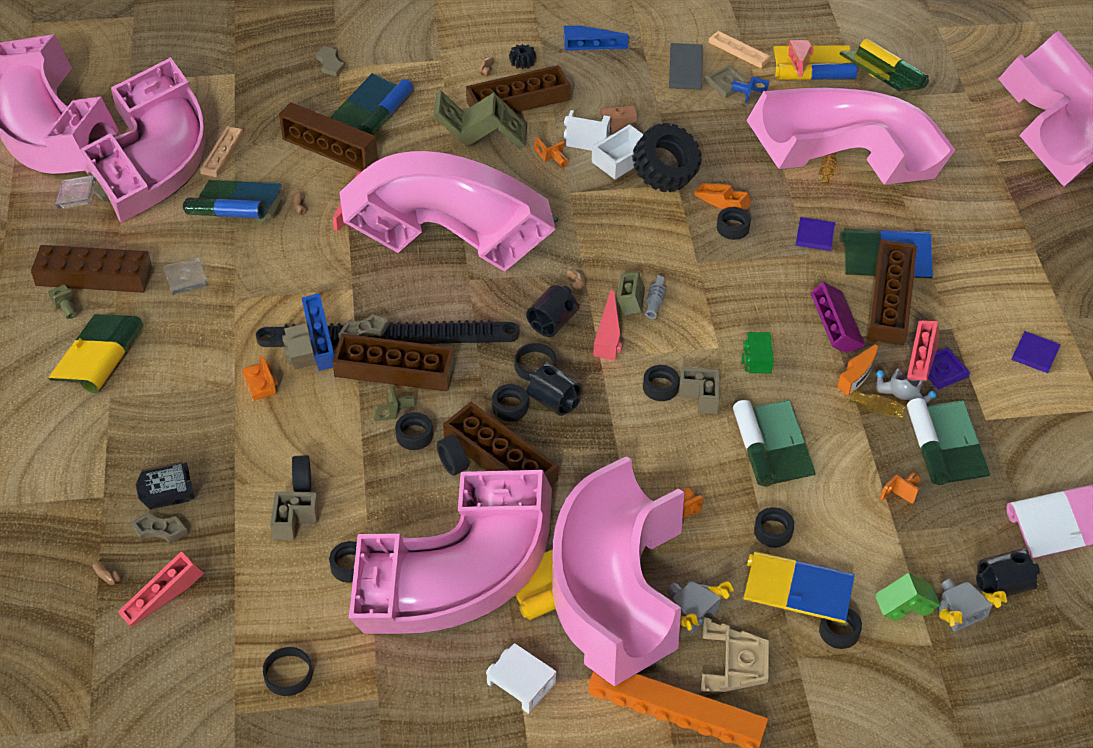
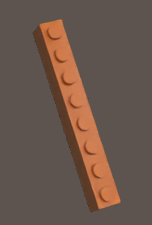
M593 671L589 681L588 694L597 699H606L617 706L632 708L640 714L646 713L655 716L660 721L676 723L681 728H690L704 736L710 735L719 738L724 743H734L742 748H760L768 723V718L639 674H635L620 684L613 686Z

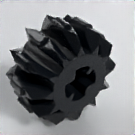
M516 44V47H511L509 54L511 66H516V69L522 68V70L523 68L529 69L530 66H534L536 59L534 47H530L529 44Z

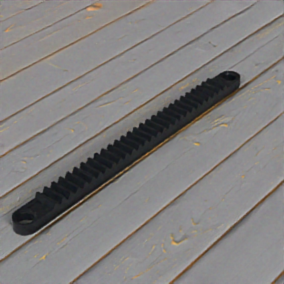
M460 320L457 323L453 321L446 323V321L442 323L435 321L434 324L430 321L427 324H424L423 321L419 324L415 321L412 324L408 322L404 324L401 322L397 324L390 322L382 337H367L420 344L514 342L519 338V326L513 322H491V320L487 322L480 320L479 323L475 320L472 323H469L468 320L464 323ZM330 323L328 326L333 346H338L340 340L339 332L344 327L340 323L336 326ZM285 324L284 327L260 328L256 332L258 345L261 347H285L282 336L286 335L284 329L289 328V326ZM507 330H513L514 333H513V334H507V333H505V331H507ZM264 335L270 336L268 339H261Z

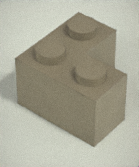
M307 323L285 328L286 335L282 337L288 363L293 364L294 369L316 365Z
M681 367L679 397L698 398V413L717 414L719 370Z
M275 492L270 524L273 540H294L296 523L317 524L319 506L316 492Z

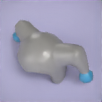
M898 368L889 382L883 381L884 372L882 370L876 372V389L878 393L894 394L901 400L909 401L921 398L925 400L926 404L931 399L936 398L935 391H929L928 395L922 396L920 390L924 380H907V376Z

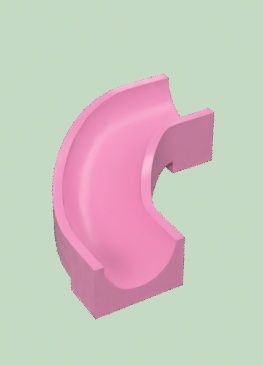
M1057 31L1028 57L1024 58L1023 55L1017 57L998 80L1018 103L1026 99L1030 104L1045 109L1019 136L1065 187L1093 165V69L1066 38Z
M55 34L0 42V139L13 157L36 171L50 174L85 171L79 149L88 145L89 138L106 136L110 133L116 135L119 130L102 97L72 100L68 106L57 97V88L71 71L72 67Z
M171 57L111 87L115 108L131 131L113 137L110 133L79 149L88 176L93 174L98 180L121 223L163 201L183 186L197 170L205 152L206 139L200 106L189 88V82Z
M800 88L763 91L747 119L748 124L778 169L806 166L809 159L849 148L861 147L871 151L867 161L883 184L886 185L935 179L955 151L938 125L921 109L899 98L865 90Z
M411 151L384 157L363 170L339 192L344 223L397 253L422 233L421 224L424 222H434L451 230L477 248L480 258L504 272L556 230L547 198L495 168L474 160L446 153Z
M627 456L593 472L574 487L561 508L553 539L552 590L558 618L572 642L585 653L584 664L613 686L620 684L676 651L679 646L681 607L646 583L641 571L640 559L645 546L652 550L682 533L684 492L677 489L652 501L639 487L633 473L632 460Z
M543 470L461 472L458 512L461 515L460 521L454 529L447 533L420 538H403L400 534H358L349 619L364 634L424 633L455 627L473 621L505 604L529 582L536 572L547 547L550 530L552 488Z

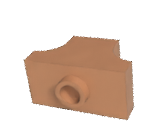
M634 106L601 108L602 119L604 115L610 116L611 134L618 132L633 122H637Z

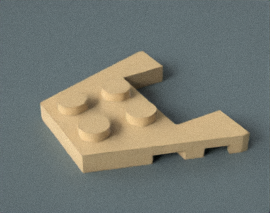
M704 618L703 639L725 641V676L702 674L701 696L768 683L769 640L744 631L740 633L730 629L728 625L723 623L719 625L713 623L712 619Z

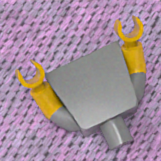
M947 579L941 584L945 592L942 594L939 602L941 605L939 606V617L949 622L954 632L987 618L992 605L999 608L1002 605L1001 602H1007L1006 594L1003 591H997L993 594L986 593L972 586L969 582L956 586L952 579Z
M693 581L689 582L684 588L673 583L668 588L667 593L673 597L672 602L681 607L680 626L686 627L693 634L703 625L704 618H710L719 610L721 596L725 599L729 598L728 592H733L734 589L728 581L721 583L719 586L702 585Z

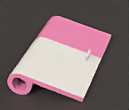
M1093 484L1007 504V515L1011 522H1018L1031 559L1093 545Z

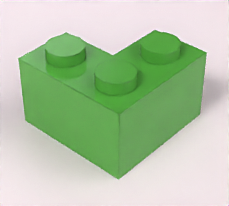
M910 573L905 574L875 594L883 616L893 621L903 619L911 611L922 616L929 615L934 609L941 606L932 584Z

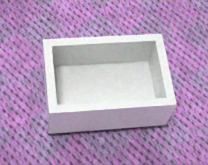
M629 124L592 147V163L613 179H617L634 168L633 164L635 162L632 160L633 149L643 134Z

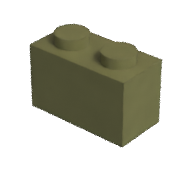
M639 271L621 274L617 299L623 315L642 311L645 287Z

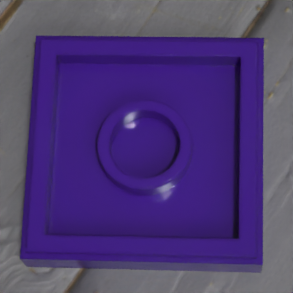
M800 217L795 246L831 251L835 222Z
M1024 331L1012 360L1048 373L1061 344Z
M947 347L936 352L928 379L939 390L968 378L970 372Z

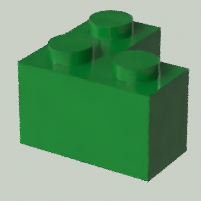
M747 332L746 340H743L744 353H741V364H744L745 372H749V374H772L774 357L770 332Z

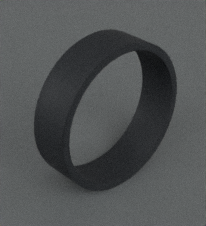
M530 343L518 349L514 358V367L516 373L522 379L530 381L528 377L531 372L523 370L517 363L520 357L527 353L540 352L546 354L552 359L553 366L556 367L555 352L547 345Z
M284 647L272 652L263 664V676L266 686L270 691L280 696H292L305 690L313 676L309 656L303 650L295 647ZM285 656L299 657L309 666L307 676L300 683L291 687L276 686L267 678V671L271 664Z

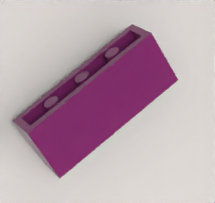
M822 282L810 294L832 347L843 352H851L865 346V343L843 292Z

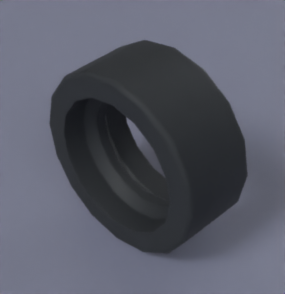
M729 207L723 209L718 214L716 228L718 233L727 239H741L749 233L751 218L745 210ZM728 220H736L741 222L743 225L739 227H733L725 224L724 222Z
M667 365L652 366L644 373L643 391L650 399L655 401L671 400L678 393L680 377L677 371ZM656 378H664L669 380L672 385L667 388H657L650 381Z
M506 384L498 387L493 392L492 409L496 417L505 421H516L527 414L529 398L524 388L519 385ZM508 397L517 398L522 402L514 408L503 407L499 404L502 399Z
M418 412L406 413L401 416L395 426L397 442L408 450H419L428 446L433 438V425L429 417ZM415 425L423 427L426 431L420 436L410 437L405 435L403 430Z
M450 435L437 442L438 455L449 474L455 476L468 469L467 455L455 436Z
M309 455L292 457L294 492H311Z
M770 507L759 512L754 525V534L758 541L763 545L774 548L785 546L790 542L794 532V520L787 511L781 508ZM770 520L778 521L786 527V531L781 534H771L762 527V524Z
M342 542L335 546L330 553L331 573L341 582H353L354 568L343 569L337 565V562L343 556L356 555L357 542Z
M848 608L846 622L853 627V632L850 635L842 636L835 634L828 628V623L831 620L821 618L819 633L826 644L838 649L850 648L856 644L861 634L862 622L854 610Z

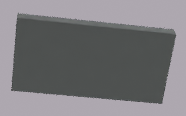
M671 43L669 88L702 89L701 44Z

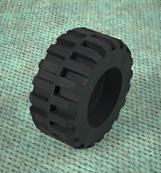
M670 123L656 124L650 127L639 139L633 149L632 160L635 162L633 166L638 171L637 175L639 178L644 179L646 185H651V188L655 190L660 189L661 192H667V190L675 192L687 185L698 173L702 162L700 158L701 150L698 149L697 141L693 140L694 137L691 133L688 134L686 129L678 128V125L675 124L671 126ZM656 148H663L671 152L677 160L678 168L665 165L658 158Z

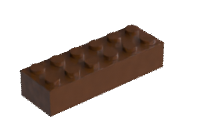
M556 65L466 86V102L471 107L492 93H495L517 113L570 100L571 84L560 66Z
M292 102L279 113L282 139L360 172L378 161L376 136Z
M880 240L866 339L904 345L909 327L917 245Z
M40 245L31 273L35 286L60 287L66 285L67 288L144 293L152 264L149 251Z
M341 334L333 359L334 377L447 392L455 363L454 348Z
M473 402L468 403L443 423L444 438L450 435L455 436L464 448L466 455L486 471L543 470L550 486L558 481L559 465Z

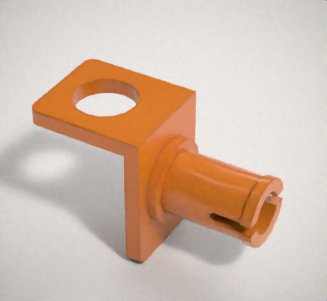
M539 138L535 139L534 150L544 162L553 158L561 168L569 163V160L563 155L564 141L547 148Z
M911 473L906 479H903L896 474L884 486L880 500L883 501L893 492L913 504L919 492V488L916 485L920 483V477L916 475L912 479L915 473Z

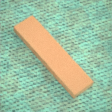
M717 31L709 38L710 44L759 68H762L770 61L771 56L720 31Z
M226 127L201 167V174L213 177L219 175L241 139L243 129Z

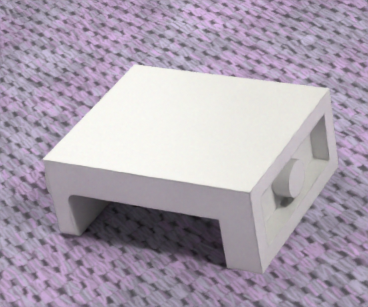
M570 110L569 116H566L564 126H567L564 132L566 146L592 151L594 145L609 137L610 116L604 115L602 122L574 117V111Z
M515 643L509 649H505L498 662L491 664L486 672L487 684L492 686L495 683L522 702V709L527 713L533 710L556 683V671Z

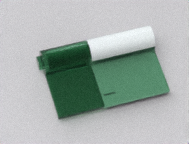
M921 398L908 402V413L933 484L944 485L951 482L990 476L964 400L927 406L925 400Z
M741 400L734 404L733 411L758 485L768 487L772 484L816 475L790 400L758 407H752L751 402L748 400Z

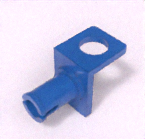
M753 76L748 84L734 80L731 90L745 93V103H747L751 90L763 93V91H767L770 81ZM762 83L764 87L758 88L755 84Z

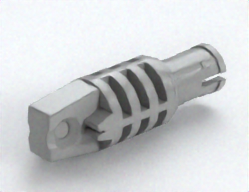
M657 275L656 282L650 284L646 299L648 307L645 313L649 319L657 317L658 308L663 304L666 287L663 286V276Z

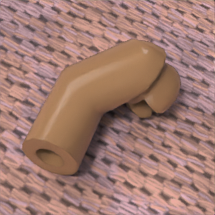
M490 56L481 60L480 74L485 76L490 74L488 66L494 63L493 57Z
M296 192L292 195L291 207L302 216L306 213V209L301 205L302 199H305L302 193Z
M570 269L567 276L575 281L572 286L580 291L585 286V278L574 269Z
M101 561L93 564L96 574L109 585H115L116 582L121 580L117 571L109 573Z

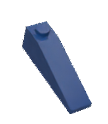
M580 25L564 26L563 40L565 50L628 49L629 35L626 33Z
M320 293L302 297L318 370L333 368L335 354Z

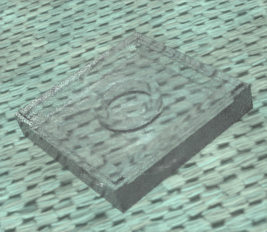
M94 175L62 180L55 203L56 207L61 209L90 204L97 180Z
M199 257L163 266L172 295L208 286Z

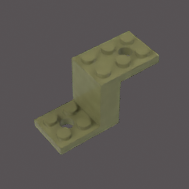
M442 91L436 93L433 116L467 147L497 128L519 149L525 146L526 123L495 93H492L465 111L459 108Z

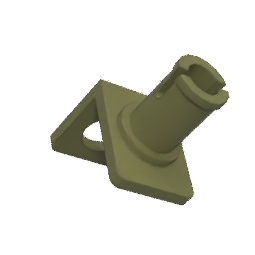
M62 285L48 291L56 310L62 308L66 319H72L77 316V311L72 304L74 300L71 289L68 290L66 285Z
M390 387L387 396L388 405L375 407L374 421L396 419L398 408L414 407L413 395L396 397L393 388ZM389 410L388 414L379 415L381 411Z

